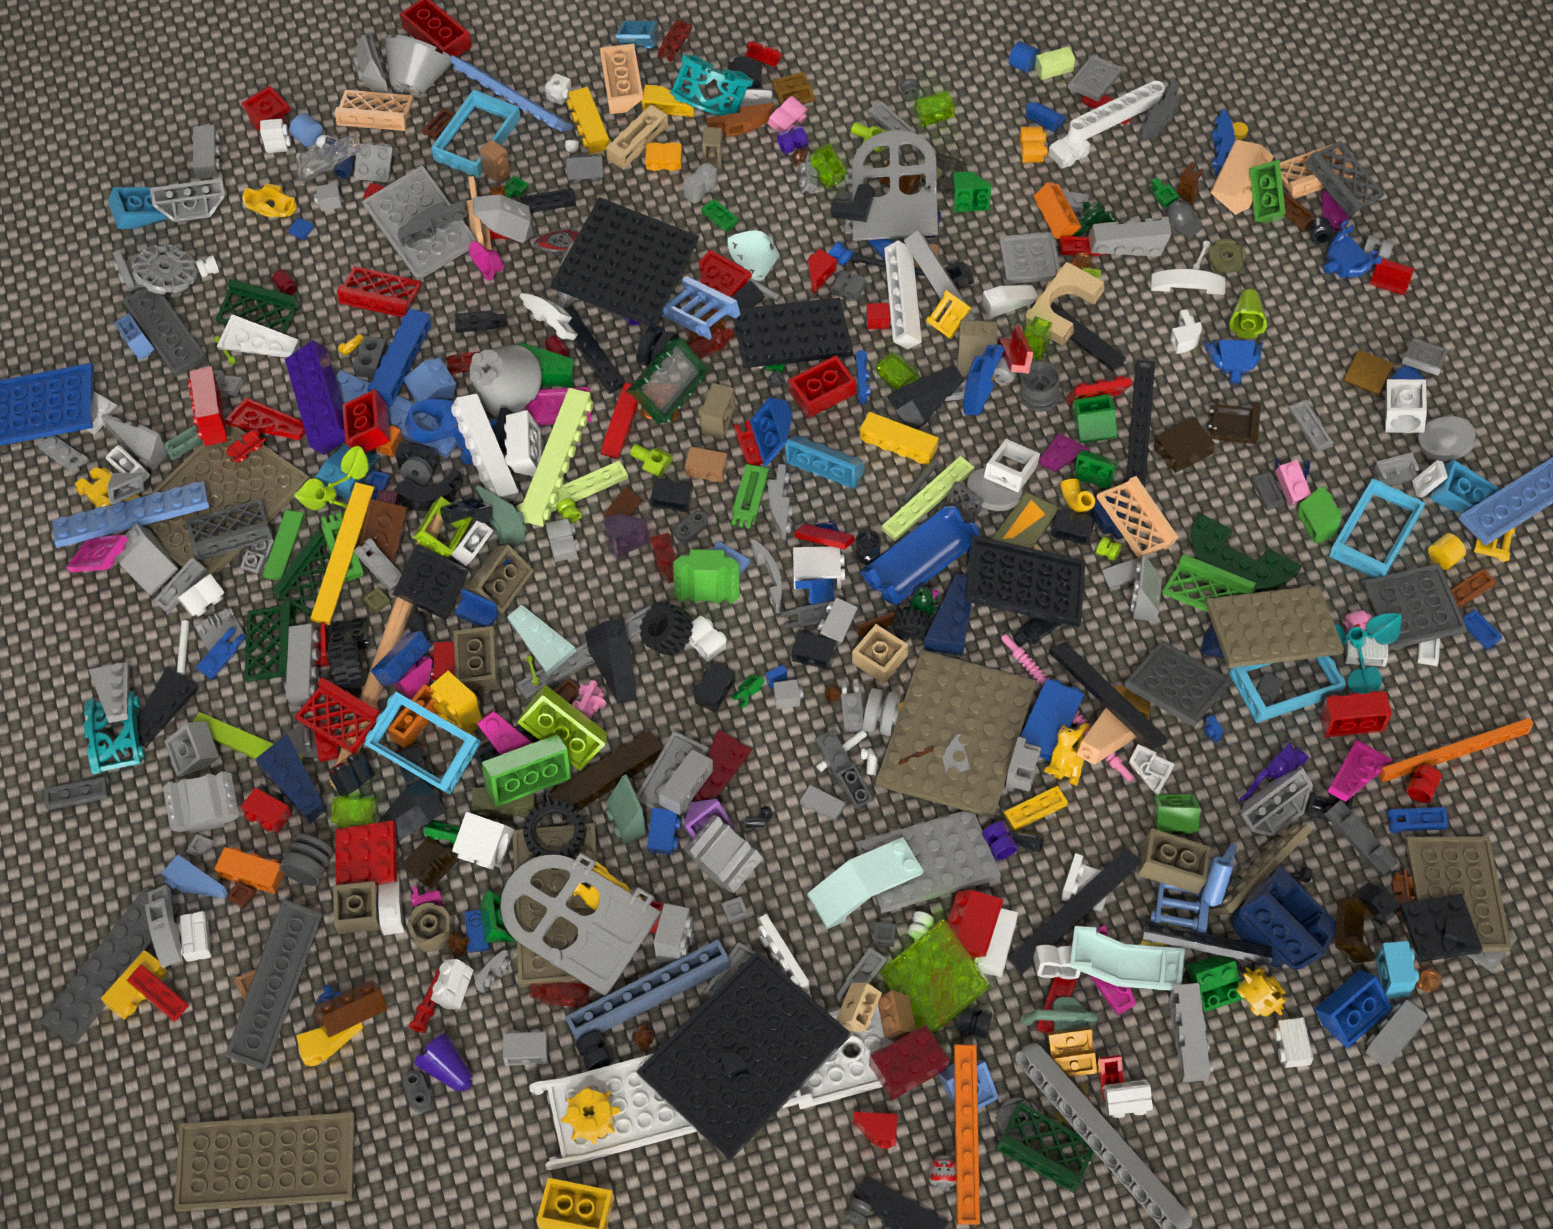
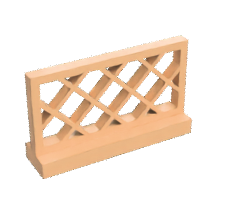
M345 90L340 106L336 107L335 110L336 122L339 126L406 131V121L414 98L413 95ZM348 96L356 98L353 100H349ZM367 98H373V100L368 102L365 101ZM385 99H386V100H390V101H388V102H386V103H383V102H382V101L385 100ZM401 101H408L402 105L399 103ZM359 102L362 103V105H360V106H358V107H356V106L354 105V104H357V103H359ZM377 103L380 105L375 108L372 107V105ZM394 104L397 106L391 110L388 108Z
M1331 145L1280 162L1281 169H1288L1287 173L1281 172L1282 184L1289 191L1288 194L1296 199L1325 188L1311 170L1306 168L1307 165L1305 163L1313 152H1320ZM1339 148L1334 149L1335 154H1343ZM1322 156L1325 160H1330V157ZM1333 159V164H1335V162L1342 163L1341 160ZM1345 162V167L1354 168L1351 163ZM1296 163H1302V164H1304V166H1303V167H1300V166H1295L1294 164H1296ZM1333 169L1338 176H1341V171ZM1293 170L1301 173L1300 175L1291 174V171ZM1345 172L1344 177L1352 179L1353 174ZM1304 173L1311 174L1309 176H1303ZM1288 178L1294 179L1295 181L1288 182Z
M474 176L469 177L471 198L473 199L478 196ZM467 200L471 232L485 250H492L489 228L479 217L473 214L472 200Z
M1137 476L1096 496L1138 558L1163 548L1165 550L1169 549L1179 538ZM1124 490L1129 498L1121 496L1120 491ZM1109 496L1111 498H1114V504L1109 503L1105 497ZM1118 500L1127 503V509L1118 506ZM1131 505L1135 506L1139 513L1131 511ZM1116 511L1126 514L1125 520L1119 518ZM1129 516L1137 518L1138 523L1129 522ZM1145 521L1150 529L1141 526V522ZM1127 526L1136 529L1135 535L1128 532ZM1139 532L1149 534L1148 540L1139 537ZM1152 536L1156 537L1160 544L1152 542ZM1140 542L1147 545L1146 550L1141 551L1137 543Z

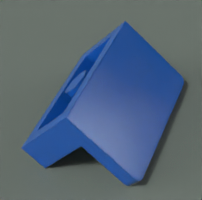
M1030 101L1026 107V118L1054 133L1066 121L1065 116L1039 102L1035 104Z
M833 578L795 581L796 589L809 588L810 604L834 601Z
M462 589V601L455 610V616L480 627L492 626L499 616L497 604Z

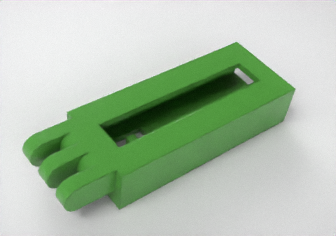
M745 465L732 510V526H736L737 520H740L739 527L743 528L746 521V528L751 529L752 523L756 522L769 478V468ZM743 503L751 505H745V510L741 509Z
M340 512L336 513L337 520H334L332 514L328 515L330 522H327L325 516L321 517L324 527L322 528L323 536L330 556L343 521ZM355 552L344 582L363 577V569Z

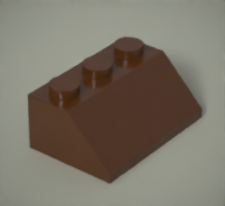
M372 980L362 983L355 989L345 991L338 997L322 1002L321 1005L314 1007L312 1017L329 1038L386 1011L387 1007L380 987Z

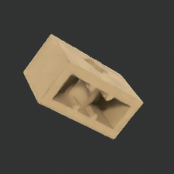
M851 983L836 1020L850 1032H867L882 992L868 983Z

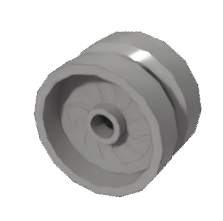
M872 688L865 710L863 731L874 733L880 722V734L891 737L899 715L900 694L889 692L883 703V691Z

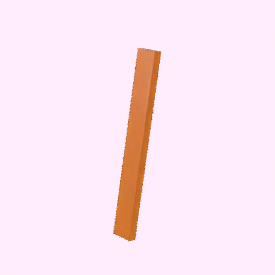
M1527 718L1382 767L1379 778L1384 783L1415 772L1418 765L1434 766L1529 734L1534 723L1531 718Z
M955 1044L953 1048L957 1225H980L976 1045Z

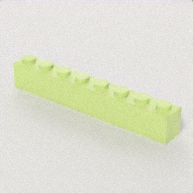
M569 388L520 509L526 523L544 527L546 520L550 519L552 504H555L557 501V491L563 486L564 473H567L569 470L570 458L574 457L576 451L575 445L577 442H580L581 430L587 424L588 412H591L594 402L591 400L589 392Z

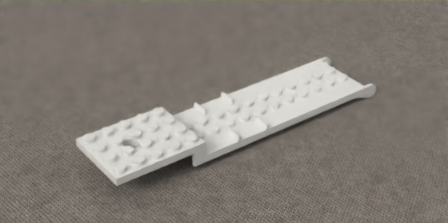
M878 1004L867 1032H850L851 1037L782 1108L799 1104V1108L803 1109L883 1087L869 1066L870 1055L894 1043V1041L884 1038ZM840 1010L830 1012L829 1014L837 1019ZM849 1044H855L860 1048V1052L857 1056L850 1058L843 1053L845 1047ZM653 1054L565 1078L535 1082L529 1086L530 1092H535L536 1095L542 1094L544 1090H548L562 1159L557 1157L549 1158V1162L545 1164L547 1170L560 1169L697 1131L637 1075L636 1071ZM586 1086L602 1094L610 1091L608 1098L610 1105L621 1109V1112L613 1117L615 1132H608L602 1138L598 1137L595 1145L590 1140H585L581 1137L572 1140L573 1129L571 1125L561 1123V1118L567 1115L569 1105L567 1098H573L584 1090Z

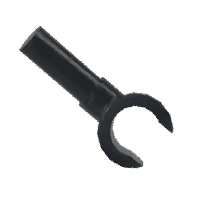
M1303 867L1301 873L1289 874L1294 879L1308 883L1312 877V869Z

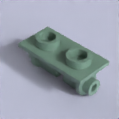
M194 425L165 442L164 447L171 460H174L204 441L199 439L197 428Z

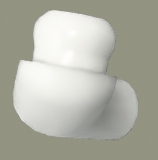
M862 749L861 759H867L866 774L876 775L878 760L873 749Z

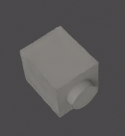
M337 183L316 186L317 194H314L315 204L320 206L321 211L342 208Z
M797 679L773 683L776 709L800 706V699L804 698L802 686L798 687Z

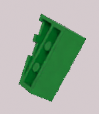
M520 342L519 346L530 350L540 363L542 373L540 386L574 387L575 367L573 359Z

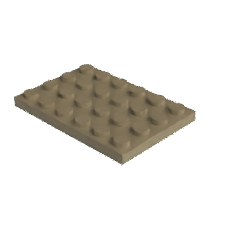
M1320 586L1208 598L1205 602L1228 668L1343 654V645Z
M1406 837L1405 844L1411 876H1413L1415 900L1462 893L1483 948L1482 952H1509L1511 943L1490 837Z

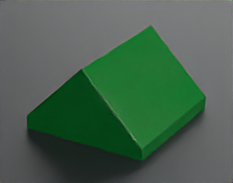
M487 891L480 903L484 943L516 941L504 925L501 915V896L492 891Z

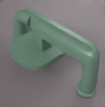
M1060 997L1054 1001L1053 1010L1038 1009L1024 1013L1021 1016V1021L1027 1026L1036 1020L1053 1021L1054 1031L1089 1027L1097 1022L1098 1016L1096 1013L1087 1012L1075 998Z

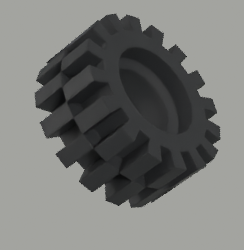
M905 609L903 612L899 611L893 617V633L897 637L900 636L901 639L904 637L906 640H909V638H912V640H916V638L922 639V636L926 637L929 631V617L924 611L920 612L918 609L916 611H913V609L907 611Z

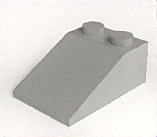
M135 524L124 535L129 540L125 544L124 551L118 554L115 559L152 596L178 570V567L150 529Z

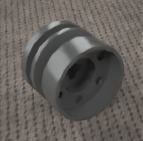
M1036 361L1031 363L1029 373H1021V400L1024 406L1029 410L1045 412L1058 404L1060 400V373L1054 365L1045 361Z
M300 833L295 834L292 843L288 847L289 853L284 855L279 869L292 880L309 886H318L325 872L323 867H327L329 860L333 856V849L313 836Z

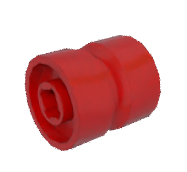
M1418 765L1412 777L1413 779L1406 789V793L1417 802L1430 803L1435 794V788L1438 787L1442 779V774L1429 765Z

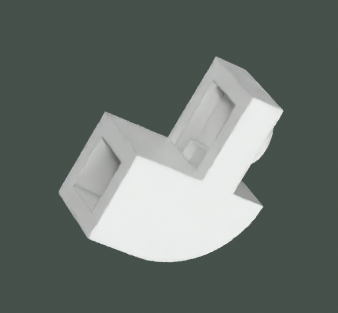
M1187 309L1180 311L1178 319L1180 327L1173 328L1170 340L1176 354L1194 349L1200 339L1201 322L1195 323L1193 316L1189 315Z

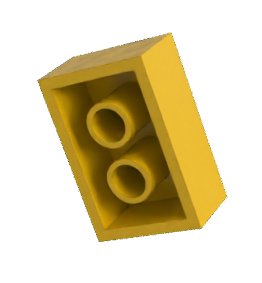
M447 671L430 686L431 697L435 702L434 707L438 712L436 715L471 734L478 728L476 723L482 719L476 695Z
M548 1178L537 1217L538 1226L540 1229H607L615 1199L613 1191Z

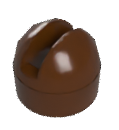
M827 686L825 688L827 702H835L841 698V692L838 687Z

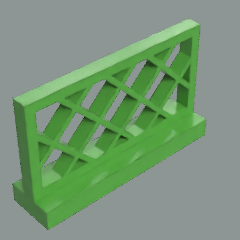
M1183 554L1180 564L1163 589V594L1208 612L1205 604L1208 598L1251 594L1255 591L1256 583ZM1179 574H1185L1190 578L1180 579ZM1196 581H1202L1208 585L1199 587ZM1192 582L1195 588L1186 590L1183 584ZM1179 585L1182 591L1174 592L1170 588ZM1215 588H1220L1226 592L1217 594ZM1211 590L1213 595L1204 597L1202 591ZM1198 593L1200 598H1189V594Z

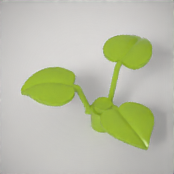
M355 446L344 455L341 461V470L348 474L346 477L329 483L328 486H325L321 480L312 478L305 482L294 496L311 510L323 509L326 501L347 509V504L334 500L336 490L333 487L350 479L351 476L355 480L365 477L369 464L362 447ZM346 510L341 515L342 520L344 518Z

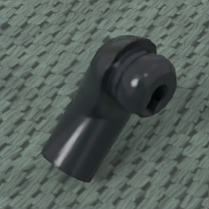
M763 806L761 813L756 818H745L746 828L764 827L773 816L772 809L769 806Z

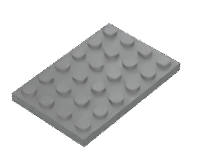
M423 165L361 201L416 280H421L469 251V244L472 241L478 242L461 219L447 223L442 227L434 228L436 234L430 238L418 240L411 245L401 246L397 234L412 218L440 202H443L445 207L451 205Z
M961 811L855 842L860 856L903 837L923 869L922 875L874 895L881 914L1001 879V874L988 843L982 836L983 831L975 813Z

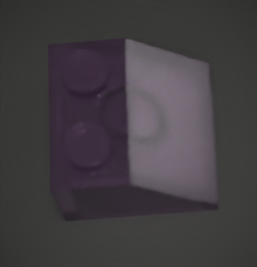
M619 513L609 516L602 521L605 543L615 559L650 543L648 526L645 519Z

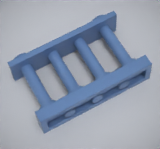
M686 276L682 279L683 291L666 304L661 316L710 340L712 336L709 327L724 315H729L736 319L741 314L737 300ZM686 297H693V299L686 305H684L681 309L675 307ZM700 302L706 304L695 314H688ZM710 310H719L705 322L700 320Z
M1209 860L1208 874L1213 860ZM1159 882L1156 910L1151 912L1150 922L1192 928L1193 931L1206 933L1209 905L1202 898L1205 884L1200 892L1196 894V896L1200 897V900L1195 903L1163 897L1164 889L1192 892ZM1168 906L1191 910L1198 914V918L1192 920L1162 915L1161 907Z

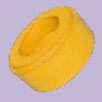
M1242 122L1232 124L1235 139H1244L1248 133L1247 125Z

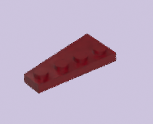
M718 729L707 756L713 760V772L692 801L717 799L749 757L752 749Z

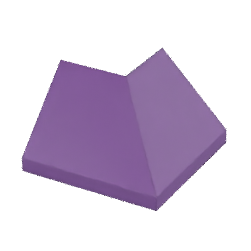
M717 799L691 802L683 824L684 830L691 839L696 836L712 815L719 816L724 824L729 825L732 830L735 829V826Z

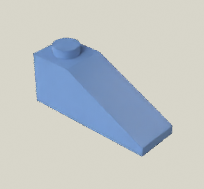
M130 313L114 323L139 360L148 357L155 350Z
M177 855L161 873L165 879V885L172 890L176 888L182 893L226 898L228 895L224 886L180 855Z

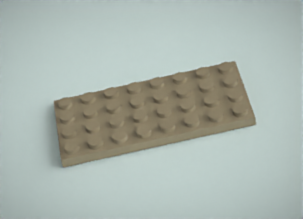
M595 823L585 824L586 838H584V845L580 847V852L575 853V857L572 859L576 860L578 855L583 853L597 862ZM574 825L535 828V839L540 847L549 851H557L570 844L574 837L575 828ZM524 829L514 830L513 832L514 872L527 861L536 858L525 843ZM582 859L580 862L587 867L590 864L585 859ZM558 868L544 869L534 874L531 879V885L546 895L555 898L569 880L570 873ZM581 883L588 888L591 886L588 883ZM527 895L519 897L515 903L518 923L524 931L533 932L545 916L547 908ZM572 895L567 902V907L581 916H588L595 912L586 905L580 895ZM558 917L545 934L544 942L558 950L566 949L577 940L578 929L573 923L563 917ZM517 941L519 987L581 982Z
M354 1112L179 1124L175 1211L353 1200Z

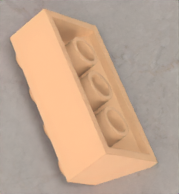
M634 44L600 48L609 113L628 112L643 99Z
M1236 140L1210 193L1235 215L1250 208L1253 198L1249 168L1271 162L1274 156L1260 144Z

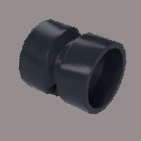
M863 530L856 536L855 555L856 559L863 565H868L879 557L881 553L880 536L873 530Z
M963 1004L956 1031L966 1034L973 1032L974 1036L986 1039L993 1012L984 1009L976 1011L975 1007Z
M600 1032L589 1033L580 1038L575 1044L580 1056H584L583 1062L587 1071L609 1066L613 1061L608 1048L605 1047L606 1044Z

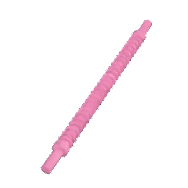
M1008 634L1002 636L1001 639L1013 652L1012 655L1015 659H1019V663H1023L1022 666L1026 667V671H1030L1029 674L1033 675V679H1037V683H1041L1040 687H1043L1046 679L1050 680V678H1046L1047 675L1043 674V670H1039L1040 667L1035 666L1036 663L1032 662V658H1028L1029 655L1025 654V650L1022 647H1018ZM1077 711L1073 724H1077V727H1079L1081 724H1085L1087 720L1082 719L1083 715H1079V711ZM1116 752L1106 757V761H1110V766L1113 769L1116 768L1128 783L1133 781L1135 777L1122 764L1123 761L1119 756H1116Z

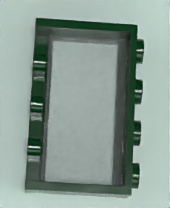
M681 337L671 339L626 392L637 400L655 420L656 424L667 423L672 419V414L675 410L683 406L685 398L693 394L695 386L706 378L705 374L709 369Z

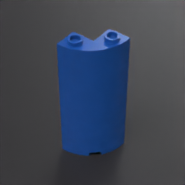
M944 506L859 572L874 591L878 590L881 592V598L890 604L897 605L970 549L972 535L982 537L980 529L973 522H964L961 518V512L957 507Z

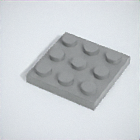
M1051 232L999 237L1006 284L1050 281L1056 277V272L1060 266L1055 239Z

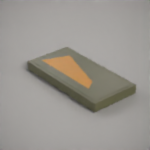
M1026 492L992 540L1033 549L1055 519L1059 508Z

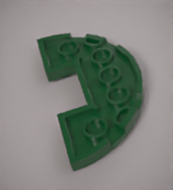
M1198 512L1191 532V548L1195 559L1255 582V591H1258V593L1274 590L1275 587L1282 584L1285 585L1300 572L1302 565L1269 548L1266 549L1260 560L1256 561L1225 545L1233 530Z

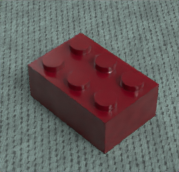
M927 1025L918 1028L870 1055L869 1060L870 1068L892 1101L947 1070L949 1064L948 1057Z

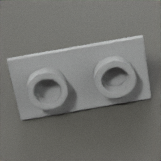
M807 156L804 162L800 163L798 169L800 173L799 186L801 187V195L805 190L809 191V193H815L818 189L816 178L817 164L814 161L809 162V156Z

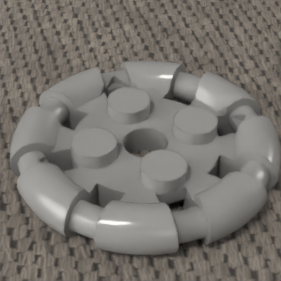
M164 244V246L152 245L140 251V254L135 255L131 264L134 280L142 288L146 287L148 291L156 294L165 295L167 292H172V294L180 293L188 289L189 285L195 282L198 275L197 264L192 255L187 251H182L180 247Z

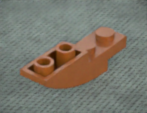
M772 102L740 107V113L706 118V124L710 128H722V133L725 132L726 137L744 134L766 124L769 117L775 112V104Z

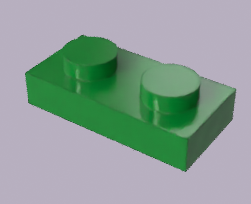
M716 199L711 200L701 208V213L725 233L739 223V219Z
M432 820L425 827L424 835L430 836L435 840H448L450 843L455 844L461 827Z

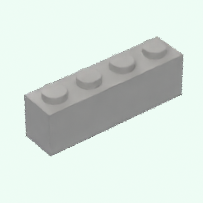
M312 624L289 627L286 699L292 706L304 705L318 689L316 685V680L319 677L317 660L320 659L318 642H320L321 637L320 632Z

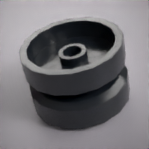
M649 327L639 342L636 354L637 362L647 367L668 341L678 338V336L669 331L663 332L659 327H655V329ZM675 350L662 364V367L657 370L658 372L663 373L669 368L675 357Z

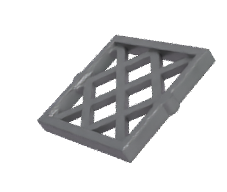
M955 481L948 494L949 497L945 506H955L960 510L959 506L964 505L966 511L961 512V518L975 524L985 498ZM955 487H957L958 494H954ZM968 494L970 500L965 501L963 495ZM960 496L962 502H961V503H957V500H956L955 497ZM951 498H953L954 501L953 505L949 504ZM976 501H979L978 508H976L974 503ZM971 503L973 509L969 510L967 504ZM970 512H975L973 519L970 515Z

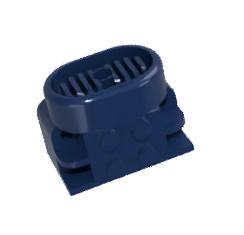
M1281 865L1277 866L1271 878L1265 877L1262 879L1260 884L1252 889L1247 899L1232 914L1234 929L1242 941L1273 947L1272 967H1281L1286 964L1292 969H1302L1324 956L1336 932V921Z

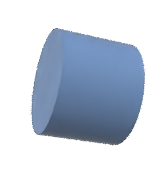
M302 113L293 119L289 132L304 146L309 147L314 145L316 139L322 135L323 127L308 114Z

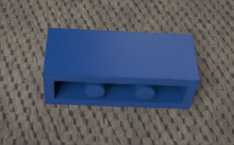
M421 631L407 633L370 671L381 686L396 684L432 645Z

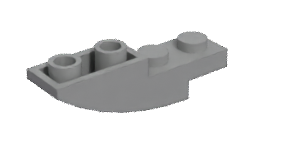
M778 464L777 480H769V509L777 533L782 540H786L787 533H791L789 517L793 516V505H790V497H787L788 488H785V484H789L790 472H786V465Z
M167 885L148 892L149 904L145 905L151 938L162 968L182 960L178 925L174 922L171 890Z

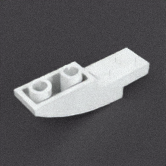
M523 293L519 295L523 300V305L532 311L533 317L540 322L546 321L555 328L556 334L562 339L574 340L577 333L568 324L572 317L562 307L552 301Z

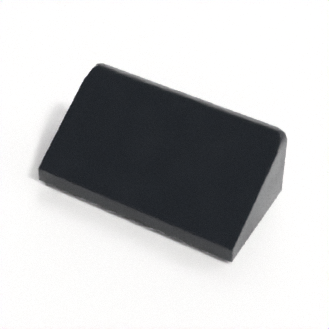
M750 280L731 298L737 300L739 308L755 307L765 296Z

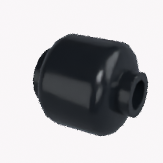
M1317 217L1308 225L1310 239L1316 244H1324L1330 241L1333 236L1331 222L1325 217Z

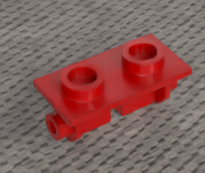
M748 41L747 43L748 50L745 57H750L753 60L776 67L783 56L778 49L767 46L764 48L763 45L755 43V41Z
M251 429L241 437L244 441L243 445L237 440L228 446L225 452L229 457L233 456L230 461H238L239 463L248 457L247 454L250 451H256L263 446L262 442L266 439L258 437L260 433L257 429Z

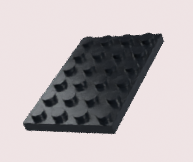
M840 298L739 308L741 315L736 319L732 317L743 368L824 360L836 355L838 358L853 356V347Z
M972 535L964 601L1080 627L1082 621L1085 561Z

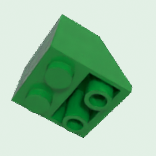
M972 171L953 172L952 200L954 212L990 210L991 184Z
M1110 394L1073 400L1072 416L1080 444L1117 438L1115 409Z
M1082 450L1077 457L1074 478L1081 482L1097 485L1100 488L1111 489L1120 461Z
M1212 956L1186 965L1190 984L1199 983L1203 1012L1244 999L1236 989L1239 987L1240 980L1236 962L1232 957Z

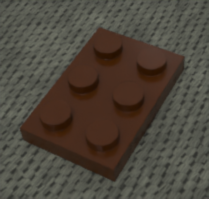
M370 499L359 546H363L364 542L371 538L390 562L395 564L408 508ZM370 551L366 552L368 557L372 555Z

